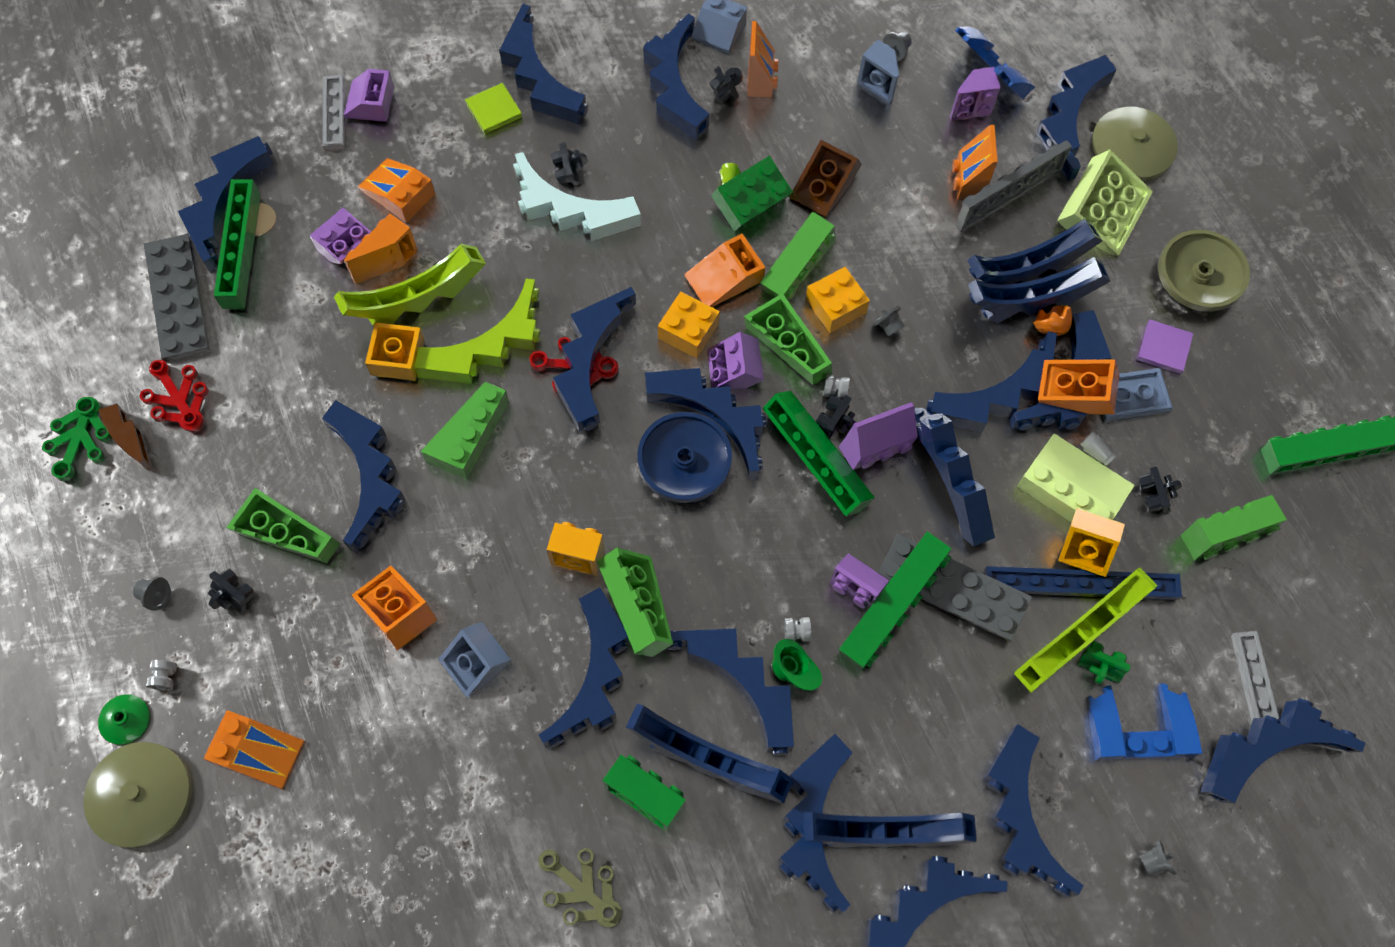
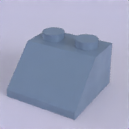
M705 0L701 7L692 39L729 53L746 25L747 7L730 0Z
M877 40L862 55L857 82L891 104L899 77L895 50L889 45Z
M483 622L461 629L438 659L466 698L497 677L511 661Z

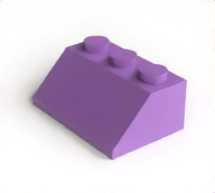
M913 403L894 408L853 425L839 446L852 470L860 467L863 469L868 468L875 461L880 459L881 461H886L898 452L904 454L912 448V444L917 438Z

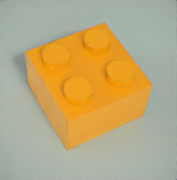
M846 267L809 285L805 298L829 333L865 315L870 302Z
M680 291L658 324V339L697 359L719 325L720 311Z
M375 322L365 361L370 375L416 381L417 373L414 365L418 348L424 347L425 343L421 328Z
M1076 508L1058 561L1106 577L1119 546L1125 524Z
M569 522L555 523L546 549L550 564L597 576L599 572L597 561L603 557L605 551L603 534H600L598 530L593 528H586L585 530L576 528L574 524Z

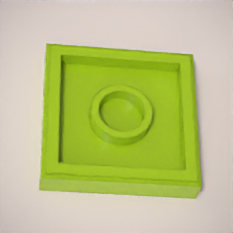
M503 83L465 99L467 107L484 134L522 118L521 111Z

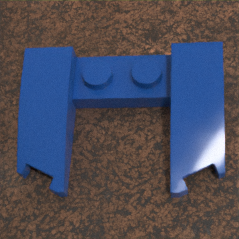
M958 27L955 30L990 67H994L993 71L1022 99L1035 88L1017 69L1009 67L1006 63L1001 65L997 61L1000 57L992 50L995 45L981 31L973 27Z
M1160 683L1158 687L1166 731L1122 732L1111 685L1102 688L1104 694L1095 699L1091 695L1088 696L1086 700L1095 760L1196 757L1202 754L1199 734L1187 693L1183 692L1179 695L1167 690L1168 685Z

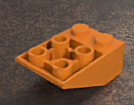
M389 214L385 219L379 221L377 227L370 234L364 236L361 243L355 249L348 252L344 262L353 282L358 284L403 267L418 252L410 227L392 214Z
M740 234L722 243L685 273L684 276L701 302L713 307L760 283L765 275V266L744 235Z

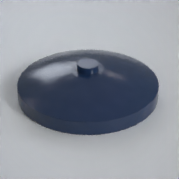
M692 412L672 413L655 421L644 432L638 446V468L646 485L660 497L680 503L696 502L714 494L726 481L732 462L731 445L723 429L710 418Z

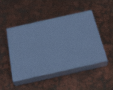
M1161 369L1121 373L1119 376L1114 415L1102 414L1104 422L1171 412L1173 407Z

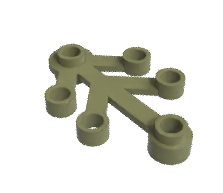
M584 848L578 853V860L581 863L582 882L560 864V857L555 851L545 850L540 854L538 859L540 868L545 872H554L574 890L573 892L563 893L547 891L543 895L545 906L553 908L557 904L587 901L595 909L577 912L575 909L569 908L563 913V921L570 926L575 925L577 922L597 920L604 927H613L619 923L622 917V909L613 900L612 879L614 872L610 866L605 865L598 870V878L602 881L601 900L594 893L592 874L594 854L590 849ZM584 852L591 854V858L587 862L581 860V855ZM546 856L553 857L554 861L551 865L544 864ZM604 869H608L611 872V876L608 879L601 877V872ZM550 894L556 897V901L553 904L546 902V898ZM606 908L613 909L614 914L611 918L604 917L603 913ZM574 912L576 919L573 922H568L566 920L567 913Z

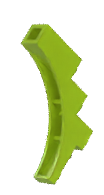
M460 244L439 263L413 278L371 291H338L334 299L342 315L368 318L373 326L375 322L393 324L405 311L422 313L437 296L454 298L486 263L477 247Z
M525 279L522 292L513 308L496 326L484 334L457 345L435 348L419 347L414 365L418 378L472 384L473 377L478 375L479 364L503 367L505 359L509 358L510 348L534 350L535 343H539L541 330L537 329L535 320L536 309L533 308L534 302L539 300L540 293L539 288H536L535 279Z
M1139 567L1088 612L1025 662L1014 674L1030 692H1033L1157 587L1156 583Z

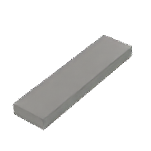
M344 75L323 76L324 151L346 149V118L344 116L346 109V80Z
M1258 631L1231 634L1251 722L1253 718H1264L1265 715L1280 720Z

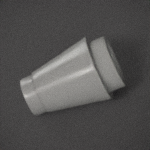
M1092 432L1080 444L1084 448V452L1105 466L1116 457L1100 434L1097 435L1095 432Z

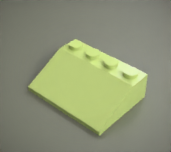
M1111 150L1092 157L1057 221L1068 230L1083 219H1086L1093 224L1103 240L1095 247L1117 257L1120 255L1153 191Z
M1054 433L1017 487L1072 522L1076 508L1113 520L1134 487V484Z

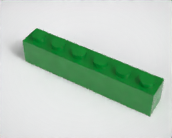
M231 180L214 289V297L222 309H245L261 196L254 180Z
M792 391L776 393L762 409L846 517L860 513L875 499L874 495L856 472L852 470L845 458Z
M1390 415L1371 422L1366 419L1350 426L1340 424L1329 430L1319 428L1307 434L1297 432L1286 438L1276 436L1267 440L1268 443L1260 450L1270 475L1395 451V417L1391 418Z
M927 531L839 648V652L862 670L866 665L871 668L879 657L876 654L881 645L885 648L894 637L891 632L895 626L900 628L908 618V615L905 614L910 606L915 608L923 598L920 595L925 586L929 589L937 579V576L934 575L939 567L944 569L950 562L952 557L949 554L952 548Z

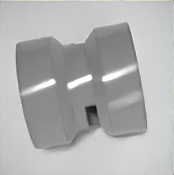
M827 374L823 397L830 398L831 395L844 399L848 393L850 378L842 377L839 379L835 378L834 375Z
M801 617L799 621L793 618H784L785 639L793 641L801 639L803 642H811L810 617Z
M152 660L150 665L152 676L147 679L146 687L155 690H172L174 681L171 677L176 673L177 664L164 660Z

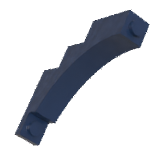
M522 4L499 49L501 64L517 68L514 73L516 85L519 88L532 91L530 96L532 110L579 124L582 117H585L588 112L585 95L566 87L544 68L534 48V16L531 14L530 5Z
M1106 55L1063 71L1058 82L1062 92L1053 95L1047 107L1051 117L1041 120L1036 131L1037 136L1047 151L1054 144L1059 145L1066 140L1072 145L1061 169L1068 182L1076 178L1081 168L1078 158L1075 157L1080 147L1077 136L1079 108L1094 92L1110 84L1116 73L1115 65Z
M259 136L211 156L218 173L194 184L202 201L178 211L203 263L210 273L218 269L214 262L218 260L214 250L221 248V225L227 209L231 180H249L258 172L273 165L270 158L273 152L267 142L263 144Z
M632 287L570 314L572 326L579 338L562 345L563 356L571 370L553 377L555 389L579 432L591 430L600 423L599 412L591 394L592 369L605 340L622 324L621 312L629 311L636 305V294Z
M1048 332L1044 340L1040 339L1038 349H1033L1023 365L1004 381L984 390L970 393H943L935 391L933 398L927 401L926 411L931 414L942 413L952 420L953 427L982 433L987 425L989 413L1011 418L1018 409L1019 399L1038 402L1044 360L1054 359L1057 333Z
M736 629L670 631L673 645L667 649L680 650L682 646H687V659L709 666L731 680L744 693L757 713L765 736L767 752H773L775 756L788 755V751H792L794 748L790 686H765L763 657L738 658Z

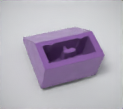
M994 67L976 69L971 72L958 89L950 114L951 120L975 116L983 117L992 113L1000 91L997 75L993 71Z
M368 69L352 80L344 114L345 118L387 121L394 91L390 71Z
M342 208L315 230L310 237L316 250L332 263L342 264L348 252L355 249L361 243L364 236L370 234L371 231L346 209Z
M739 332L707 349L712 388L730 386L731 390L744 389L764 380L759 339Z
M849 553L836 566L830 581L835 591L842 595L847 594L857 606L863 609L865 607L869 609L889 583L888 579Z

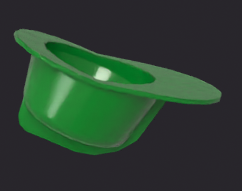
M783 639L775 645L772 669L780 680L791 682L796 687L806 691L816 690L821 685V671L797 642Z

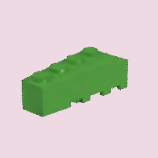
M812 212L760 282L762 290L774 298L783 293L786 299L790 300L796 293L797 287L801 282L805 281L811 270L836 242L835 226Z
M783 293L744 316L746 328L812 385L826 378L827 374H832V362Z
M484 382L420 451L425 462L467 480L509 404L506 390Z
M254 488L226 527L238 535L326 564L341 544L257 488Z
M1273 495L1245 504L1242 510L1240 506H1236L1223 514L1218 512L1211 515L1208 519L1204 517L1197 519L1181 534V537L1194 561L1202 557L1208 560L1218 555L1217 551L1224 549L1228 552L1239 546L1238 543L1242 541L1248 544L1259 539L1260 534L1266 532L1267 535H1271L1281 529L1280 525L1287 519Z
M616 547L599 559L597 564L635 654L653 657L673 645L651 556Z

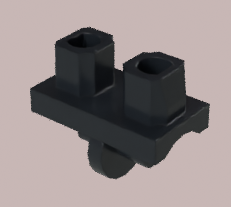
M717 66L714 69L716 77L709 82L710 87L714 90L715 97L721 103H724L730 96L736 100L739 94L735 86L739 85L743 79L741 70L733 67L728 69L724 75L721 68Z
M562 142L559 144L560 150L551 154L553 164L556 167L564 165V168L555 171L556 179L560 184L571 182L574 186L580 184L578 171H582L583 166L587 164V156L584 153H580L579 150H568L566 143Z
M831 395L825 408L834 412L833 417L821 412L816 420V423L829 439H831L839 424L841 426L838 431L844 434L846 430H851L856 423L853 419L855 416L854 412L849 411L848 415H845L852 400L847 395H845L844 399Z
M1157 466L1150 468V473L1138 477V481L1142 491L1152 488L1156 490L1157 495L1145 498L1149 512L1163 510V513L1171 512V505L1166 493L1170 494L1171 499L1177 498L1176 490L1180 489L1182 484L1181 481H1173L1171 475L1164 476L1166 483L1163 484Z
M230 568L220 574L216 571L209 574V577L212 579L210 584L211 590L208 592V595L211 597L209 606L212 609L222 607L225 610L231 606L240 615L246 611V603L254 596L253 588L247 583H244L237 589L234 588L233 585L238 582V577Z

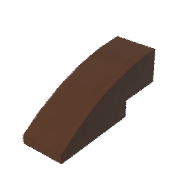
M117 403L98 409L107 431L118 446L138 465L147 471L151 470L141 429L133 420L128 421L126 412Z

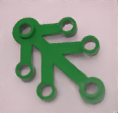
M80 398L76 403V410L62 418L54 419L50 423L51 430L61 435L52 440H46L42 444V450L50 456L56 455L60 450V446L70 441L63 460L56 462L51 469L52 475L59 481H68L73 478L75 473L73 463L81 442L87 450V457L93 463H100L105 457L104 452L96 447L86 430L90 420L96 429L95 436L100 441L107 442L112 438L98 416V409H101V406L95 398ZM78 420L76 426L67 431V425ZM62 424L59 429H56L57 425ZM107 431L106 435L101 437V434ZM54 445L51 450H48L49 446ZM99 452V455L93 458V455Z

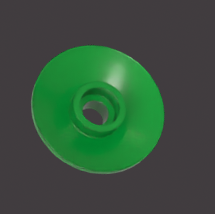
M131 694L114 697L104 705L99 714L98 729L101 736L106 741L115 745H126L138 740L145 733L150 722L148 705L141 698ZM123 713V720L118 722V716Z

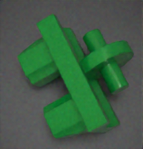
M1093 641L1081 655L1077 665L1095 674L1094 682L1101 684L1104 679L1120 683L1124 675L1130 670L1131 665L1126 663L1127 656L1118 651L1113 652L1111 656L1103 653V644Z

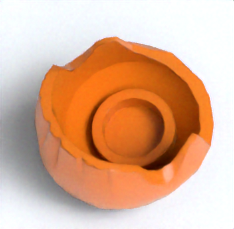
M1054 306L1048 314L1044 310H1039L1033 325L1044 335L1048 332L1057 333V336L1064 335L1072 325L1071 306Z

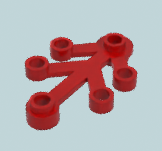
M567 337L560 338L558 340L559 350L563 352L561 344L569 343L571 340ZM535 351L529 358L532 369L536 371H543L546 368L570 369L565 359L548 358L543 351ZM598 352L592 369L594 372L591 375V385L601 378L609 379L618 373V363L614 358L610 356L603 357ZM542 361L543 364L536 365V362ZM606 366L611 367L610 370H603ZM553 380V382H552L553 390H554L556 393H558V392L556 391V389H555L554 380Z
M154 360L150 364L149 372L155 379L161 380L170 396L155 394L151 389H144L140 392V399L146 405L154 403L177 407L181 413L166 412L161 406H155L150 411L151 417L156 422L169 421L180 423V426L185 431H198L204 421L200 409L204 397L209 392L208 387L203 382H197L192 387L198 372L194 366L186 365L181 370L184 378L178 391L169 376L171 369L168 364L163 360ZM188 371H193L192 374L186 375ZM192 387L195 396L189 408L186 401ZM199 388H204L203 391L197 392ZM151 394L149 399H145L147 395ZM162 412L160 416L155 417L156 413ZM194 417L192 421L187 422L190 418Z

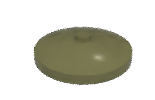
M1121 107L1106 113L1098 121L1091 136V149L1094 157L1111 150L1143 182L1157 179L1169 170L1177 155L1178 142L1172 127L1158 114L1139 107Z
M1190 230L1178 234L1167 243L1158 261L1159 277L1166 291L1179 303L1199 311H1218L1233 305L1243 295L1250 280L1249 263L1242 250L1229 238L1213 231Z
M136 742L122 746L108 754L90 775L84 793L85 817L94 833L109 844L123 848L150 846L171 834L185 817L192 797V779L188 767L182 758L167 747L151 742Z

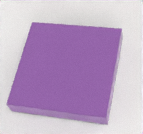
M1149 319L1137 360L1181 375L1185 368L1193 333Z

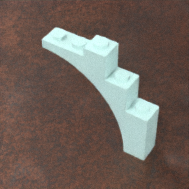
M523 152L515 154L516 163L513 164L516 176H521L522 181H520L522 189L520 191L521 200L518 201L521 213H526L528 221L550 215L553 224L557 223L560 231L582 224L584 233H589L592 241L641 226V214L633 196L618 200L599 201L566 194L544 181L532 169Z

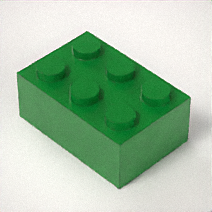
M769 155L716 188L711 197L735 232L786 200L793 191Z
M621 754L602 780L605 789L668 833L686 807V799L683 797L684 793L673 785L670 788L664 785L662 782L663 778L654 771L650 770L648 773L644 771L640 766L641 763L631 755H628L626 758Z

